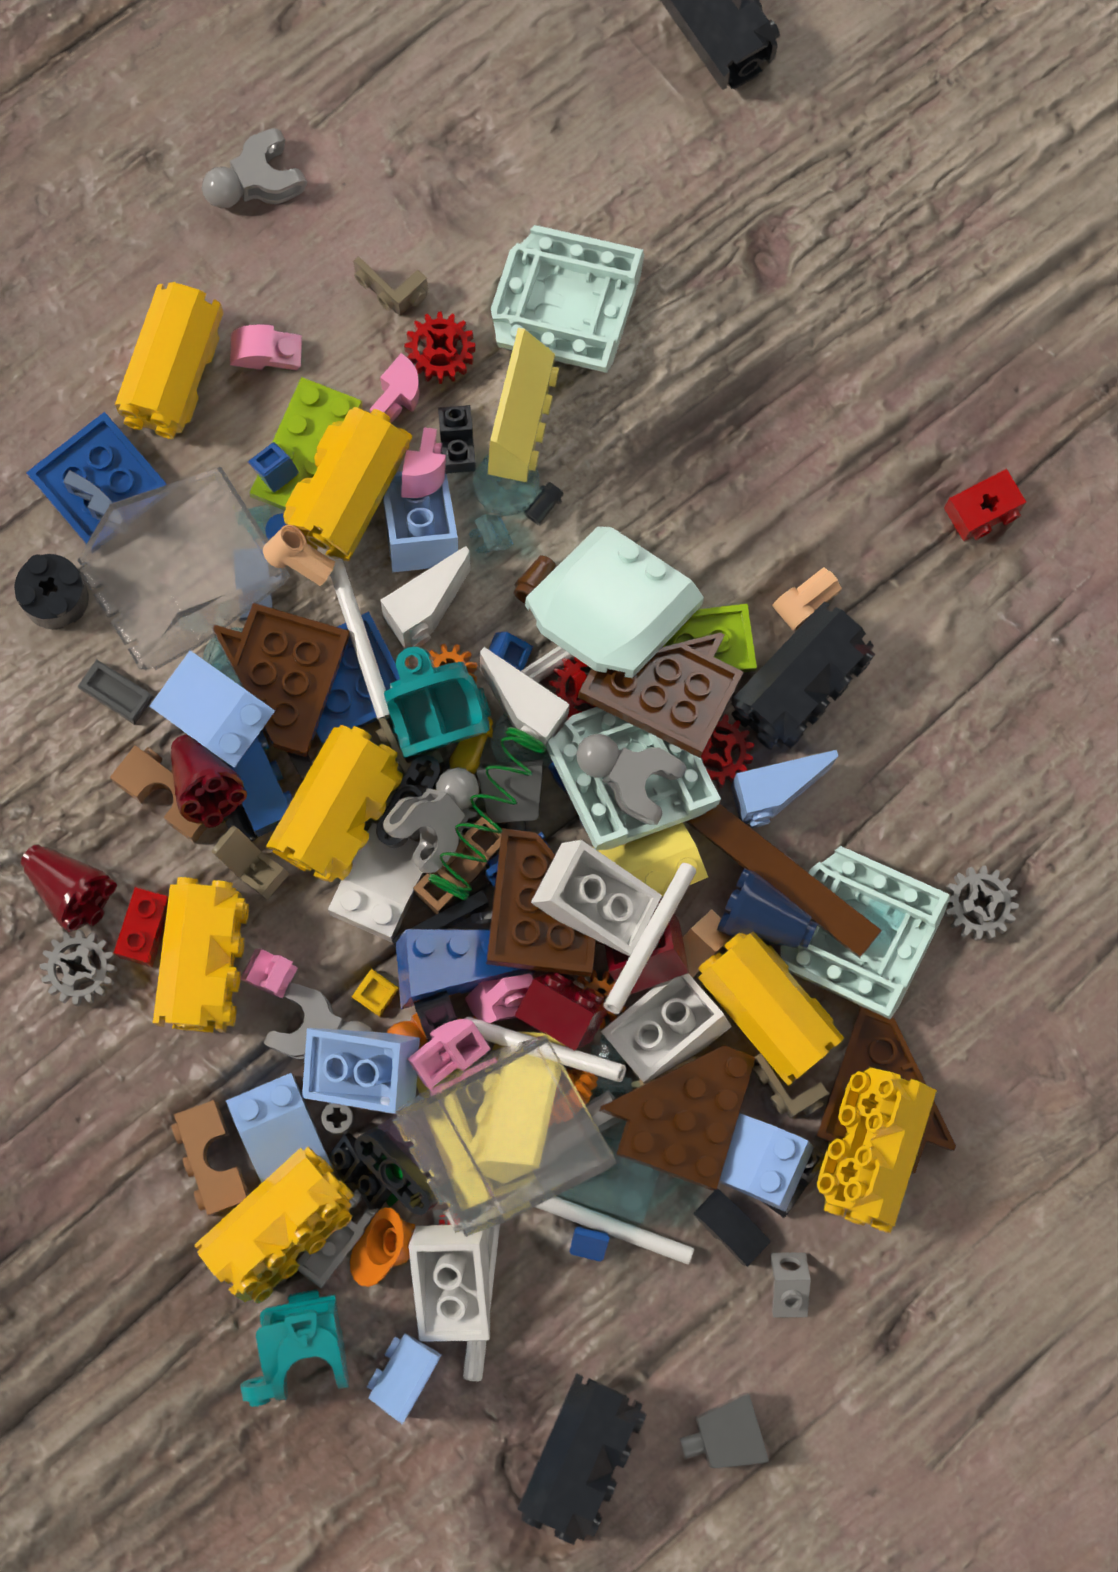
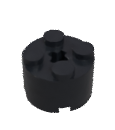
M56 554L33 555L22 566L16 576L14 585L16 600L36 625L46 629L57 630L64 628L63 626L69 625L72 622L75 623L85 613L89 602L87 585L77 567L67 558ZM54 588H57V592H50L47 596L48 591H52Z

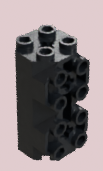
M660 0L721 89H727V84L731 89L741 87L756 78L763 71L760 65L765 60L770 64L775 59L778 47L776 39L780 37V32L776 23L773 20H768L763 13L759 0Z
M823 602L734 696L731 704L735 710L731 715L736 721L739 720L741 722L740 725L743 727L749 725L758 733L757 739L766 748L771 750L775 745L779 748L786 745L791 749L802 738L804 731L808 728L805 724L810 722L814 725L826 712L825 709L831 703L827 699L831 697L836 701L849 687L848 684L853 680L851 675L854 674L856 677H859L876 655L872 651L874 645L871 640L867 644L862 640L866 635L863 628L842 609L835 607L832 611H829L827 609L830 604Z
M578 1373L574 1376L517 1507V1510L522 1512L521 1521L540 1530L543 1524L555 1529V1537L572 1545L575 1544L577 1538L584 1541L587 1535L595 1536L602 1520L601 1513L598 1512L602 1501L609 1503L617 1485L616 1479L612 1478L616 1466L624 1468L632 1450L627 1443L632 1432L639 1434L647 1415L641 1411L643 1405L641 1402L634 1399L631 1406L628 1404L630 1398L627 1395L588 1378L585 1385L581 1383L584 1378L583 1375Z

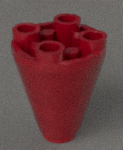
M188 734L181 735L173 741L171 745V762L176 803L180 814L187 821L204 824L207 828H214L220 825L223 818L232 813L247 797L241 777L216 754Z
M39 844L31 846L21 858L20 863L24 867V873L56 922L67 932L75 931L86 924L94 926L101 921L105 913L103 908L117 888V883L106 873L49 847H42Z

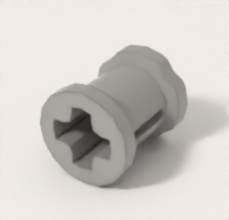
M330 1103L324 1108L321 1116L325 1129L334 1135H344L354 1126V1113L346 1105ZM340 1109L344 1116H347V1121H342L340 1128H336L335 1124L329 1121V1117L335 1116V1110Z

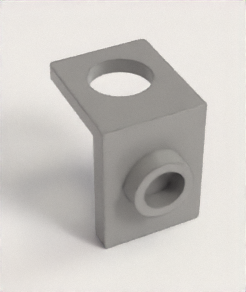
M771 1253L774 1276L773 1317H807L810 1274L806 1253ZM791 1261L797 1263L800 1268L788 1271L783 1269L780 1264Z

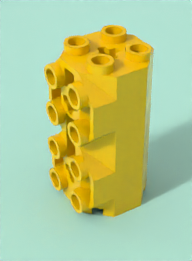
M176 282L168 283L166 289L163 284L157 285L115 402L118 413L125 417L123 421L125 425L136 430H142L143 427L155 430L157 435L166 439H174L176 433H182L184 425L191 421L198 402L197 388L205 365L212 362L220 339L218 328L224 313L219 301L213 299L212 304L205 301L206 293Z
M353 407V409L348 411L344 421H337L329 425L316 448L317 452L314 460L318 469L313 478H305L297 483L285 505L286 510L283 514L285 524L299 528L305 535L308 545L316 550L318 547L326 549L325 555L333 559H343V561L349 562L405 458L406 450L410 448L412 435L406 430L391 424V418L380 410L373 409L369 413L360 408Z
M340 725L339 728L333 727L266 847L272 849V852L304 872L306 870L311 871V869L315 870L313 876L327 882H332L336 878L344 880L352 870V861L356 853L368 842L369 832L364 830L365 822L369 818L378 820L383 815L386 809L385 802L391 791L395 790L402 781L403 774L398 771V763L395 760L398 753L384 744L377 746L369 741L372 736L356 726H353L352 729L344 725Z
M178 877L177 884L170 885L153 1024L156 1026L164 1027L165 1023L173 1024L172 1029L213 1033L214 1026L219 1033H226L227 1026H235L237 1007L233 1006L232 997L233 992H239L241 972L237 971V967H234L235 958H243L245 938L241 937L240 931L241 924H247L249 904L246 903L245 898H242L241 893L236 888H233V883L215 880L212 881V886L198 884V880L194 878Z
M754 932L748 935L738 933L724 945L728 950L724 955L719 952L698 967L702 973L698 979L789 1086L795 1079L799 1078L829 1053L833 1047H836L844 1037L833 1025V1018L817 999L810 998L788 972L789 966L771 945H766Z
M868 1068L864 1072L858 1071L853 1074L847 1084L838 1116L840 1123L846 1127L847 1133L844 1139H835L830 1143L820 1169L817 1187L826 1199L823 1211L843 1217L844 1213H846L844 1219L862 1226L871 1224L872 1228L891 1233L900 1211L937 1090L913 1079L910 1081L900 1078L901 1075L892 1072Z
M309 1146L304 1150L302 1148L298 1149L195 1244V1248L198 1249V1255L221 1283L223 1281L228 1284L232 1282L234 1285L228 1290L244 1302L253 1299L258 1304L265 1301L272 1294L273 1288L281 1280L287 1279L296 1273L299 1268V1264L296 1261L298 1253L305 1250L310 1255L318 1252L323 1248L326 1239L332 1233L347 1226L352 1219V1215L349 1212L352 1205L350 1200L355 1195L344 1182L339 1181L332 1174L334 1171L332 1167L321 1156L318 1157Z

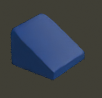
M275 442L248 461L254 471L273 492L298 475V470L292 459Z
M497 632L488 650L519 671H522L526 666L533 646L509 632Z
M577 1227L574 1229L569 1252L571 1255L602 1261L610 1236L605 1233Z

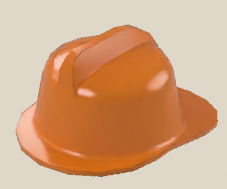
M383 1208L379 1210L352 1249L350 1271L354 1280L360 1286L371 1287L378 1284L392 1267L406 1263L410 1259L409 1243L416 1225L401 1219L394 1209Z

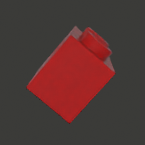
M1006 468L950 497L944 509L963 541L971 537L978 540L992 532V526L1000 522L1003 525H1007L1021 516L1020 511L1026 504V500ZM981 505H983L984 507L991 506L992 511L989 508L983 510L981 508Z
M137 887L134 888L113 952L120 959L153 968L165 930L168 896Z

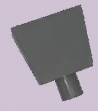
M544 759L519 761L532 772V776L496 768L488 770L493 780L516 799L518 803L512 805L484 798L488 817L494 823L505 822L506 829L526 831V821L538 819L541 805ZM514 761L479 764L477 776L482 794L512 801L489 780L485 768L498 765L526 771Z
M747 1392L697 1415L695 1420L699 1432L679 1438L685 1459L705 1454L711 1469L769 1462L751 1397Z

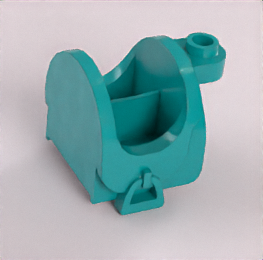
M408 647L399 653L396 659V668L400 680L389 684L390 689L384 691V698L394 723V731L397 733L404 758L418 756L485 734L490 730L488 717L492 716L484 689L483 687H477L473 677L469 675L464 662H454L435 667L430 653L421 647ZM412 656L418 659V666L415 669L409 666V659Z
M317 1289L294 1293L288 1296L289 1303L266 1307L261 1311V1327L256 1331V1341L263 1376L246 1380L240 1384L243 1401L249 1402V1406L265 1405L271 1401L270 1398H275L276 1401L287 1400L288 1369L297 1360L311 1357H321L331 1365L338 1389L349 1387L345 1347L335 1295L319 1297V1290Z

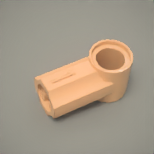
M293 525L283 526L263 547L264 557L272 566L284 568L288 565L319 586L327 580L335 565V561L308 545L303 532Z
M823 567L797 589L793 587L785 592L773 603L772 607L794 632L823 602L827 603L841 592L842 587L835 575Z

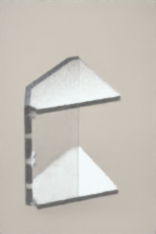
M222 467L110 504L77 560L80 565H83L79 568V572L90 590L97 589L100 586L104 587V590L95 593L94 596L106 616L112 617L120 613L119 616L111 621V624L124 645L134 641L138 642V645L129 648L128 651L139 669H145V671L151 668L157 670L185 655L190 650L192 651L215 636L213 631L214 625L226 628L249 611L253 603H260L284 585L290 578V574L285 567L276 568L265 559L263 547L268 540Z
M546 1035L487 1052L464 1071L459 1069L431 1089H427L400 1106L399 1110L396 1111L398 1117L392 1120L404 1142L412 1140L414 1145L408 1149L422 1174L430 1172L431 1176L426 1181L439 1205L447 1203L449 1206L443 1212L455 1233L463 1231L465 1237L504 1223L606 1171L617 1163Z

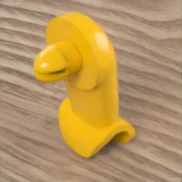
M488 717L490 730L487 733L458 743L450 756V769L459 767L468 770L472 774L477 772L487 737L492 738L493 720Z

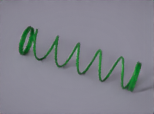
M509 727L505 731L508 737L501 739V746L505 753L526 772L498 765L485 768L489 780L512 801L484 794H476L470 797L471 804L475 810L497 830L469 823H460L455 826L458 836L482 859L453 852L440 854V860L443 865L467 888L457 886L434 874H430V877H428L429 882L464 900L468 899V892L472 891V888L447 865L443 856H457L482 863L487 862V859L461 835L458 827L467 826L498 834L503 833L501 828L475 805L473 799L475 797H482L512 805L518 804L516 799L493 780L488 770L496 768L526 776L533 775L527 767L505 748V740H514L522 746L539 753H544L546 749L545 744L513 727Z

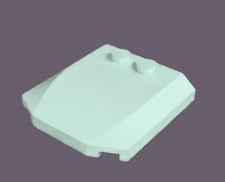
M534 225L530 229L531 234L521 244L517 243L510 250L491 306L497 345L500 348L513 350L518 328H523L555 353V361L607 373L614 362L640 280L644 260L643 249Z
M597 527L526 597L525 606L528 611H532L537 620L536 626L542 635L590 668L604 673L608 669L625 672V677L633 678L702 606L704 597L691 579L614 528Z
M598 707L572 715L564 723L563 728L548 740L546 745L549 755L596 850H610L696 818L717 806L721 800L701 758ZM592 734H602L610 737L617 744L619 750L625 747L633 752H641L647 748L659 747L685 763L687 769L681 778L669 780L652 774L646 780L645 791L647 797L660 806L662 810V817L657 825H648L622 812L616 803L612 787L602 781L604 777L595 778L581 770L577 762L576 753L579 744L584 738Z
M840 846L833 855L822 863H817L808 873L882 930L880 935L859 959L817 926L807 949L800 945L798 948L781 945V958L789 966V973L891 1019L898 1009L944 916L950 895Z

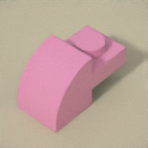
M248 325L240 327L231 334L230 365L262 370L265 366L298 370L301 366L302 335L274 331L273 325Z
M401 353L380 377L381 387L385 392L369 409L370 413L373 409L386 413L391 418L390 423L401 413V405L413 412L417 406L420 394L416 368Z
M423 429L420 452L406 450L402 471L401 497H425L436 492L443 484L446 455L441 454L442 443H436L437 429Z
M255 949L241 976V980L271 995L283 998L288 984L291 983L298 967L292 965V961L281 955H273L263 949Z
M530 973L481 982L465 998L473 1015L481 1021L492 1023L517 1018L514 1015L533 981V977Z
M458 1019L448 1022L429 1033L433 1039L407 1059L423 1084L431 1089L456 1068L464 1071L491 1049L474 1022L468 1019Z

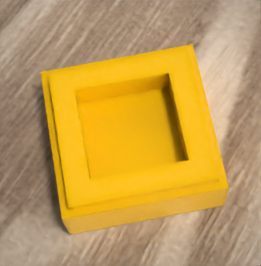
M371 969L351 997L375 1015L381 1017L398 993L399 988Z

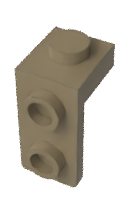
M359 256L353 261L354 277L365 289L370 287L377 294L380 304L388 311L393 309L401 316L411 306L416 307L421 304L427 296V278L418 269L396 290H393Z
M382 717L378 719L381 729L376 730L377 736L381 744L394 749L398 753L395 760L398 763V771L404 777L412 762L407 764L386 718ZM438 749L427 754L434 757L442 765L443 769L445 768L444 760ZM431 763L428 767H420L419 772L422 774V781L425 776L432 777L434 775Z
M232 826L212 849V853L241 881L267 900L289 875L282 866L261 852L235 826Z
M760 1053L755 1057V1066L752 1068V1071L762 1085L766 1083L769 1085L774 1093L770 1098L781 1115L786 1113L791 1118L802 1110L806 1115H809L824 1105L821 1098L827 1095L828 1092L821 1082L791 1100L764 1056Z

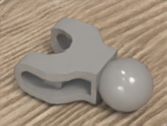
M273 128L250 136L243 146L241 155L230 160V168L225 166L214 167L207 172L202 182V192L205 199L212 206L221 209L232 207L239 201L241 196L244 202L251 199H260L265 203L280 204L300 195L307 186V180L299 169L293 168L278 171L271 168L268 164L270 160L282 153L285 145V138L279 129Z
M592 734L584 738L579 744L576 753L577 762L582 771L595 778L604 777L602 781L612 787L620 810L648 825H657L662 817V810L660 806L647 797L645 791L647 778L655 774L669 780H676L683 777L687 769L685 763L659 747L647 748L641 752H633L625 747L619 750L617 744L610 737L602 734Z
M464 768L448 769L441 774L436 784V790L428 788L420 797H407L399 800L385 818L383 827L391 837L408 838L419 829L420 843L412 857L413 862L421 872H436L443 866L440 854L444 852L454 853L456 851L459 836L456 833L455 826L460 824L466 816L461 810L472 806L470 797L479 794V783L475 775ZM444 855V861L447 862L451 855Z
M291 982L288 984L284 995L291 1002L302 1007L305 1013L304 1023L299 1030L291 1034L279 1033L277 1031L269 1032L264 1044L284 1055L297 1060H304L307 1028L373 1032V1030L364 1022H346L344 1019L335 1016L330 1002L322 993Z

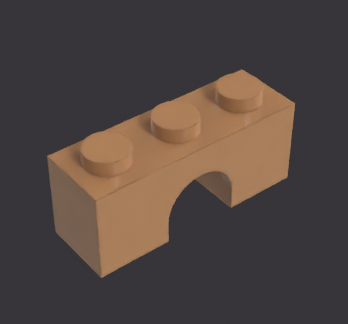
M135 745L112 773L110 779L139 803H142L155 790L164 789L170 791L173 794V804L163 818L170 826L195 844L207 827L204 824L189 822L180 814L176 803L173 770L169 771L160 763L163 758L147 747L142 751Z
M483 817L475 823V825L497 830ZM471 827L463 837L486 857L487 862L482 863L451 856L446 862L447 865L471 885L488 867V862L499 854L501 833L498 834ZM461 839L454 853L482 859ZM444 865L436 872L427 873L413 887L414 894L436 915L448 909L458 897L429 882L428 877H430V874L444 878L457 886L467 888Z
M212 1100L174 1114L177 1123L171 1125L173 1134L178 1145L184 1143L188 1156L182 1159L188 1177L195 1176L199 1189L194 1191V1196L199 1210L203 1211L206 1209L207 1215L213 1216L235 1208L249 1195L241 1169L234 1167L226 1171H216L210 1166L207 1159L208 1149L211 1144L229 1135L218 1102Z

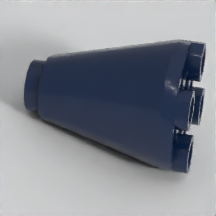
M744 868L737 883V887L741 888V891L738 889L733 890L725 907V910L731 913L724 912L717 931L732 937L738 933L748 935L754 932L765 943L798 948L800 945L807 949L818 923L811 921L812 917L758 873Z

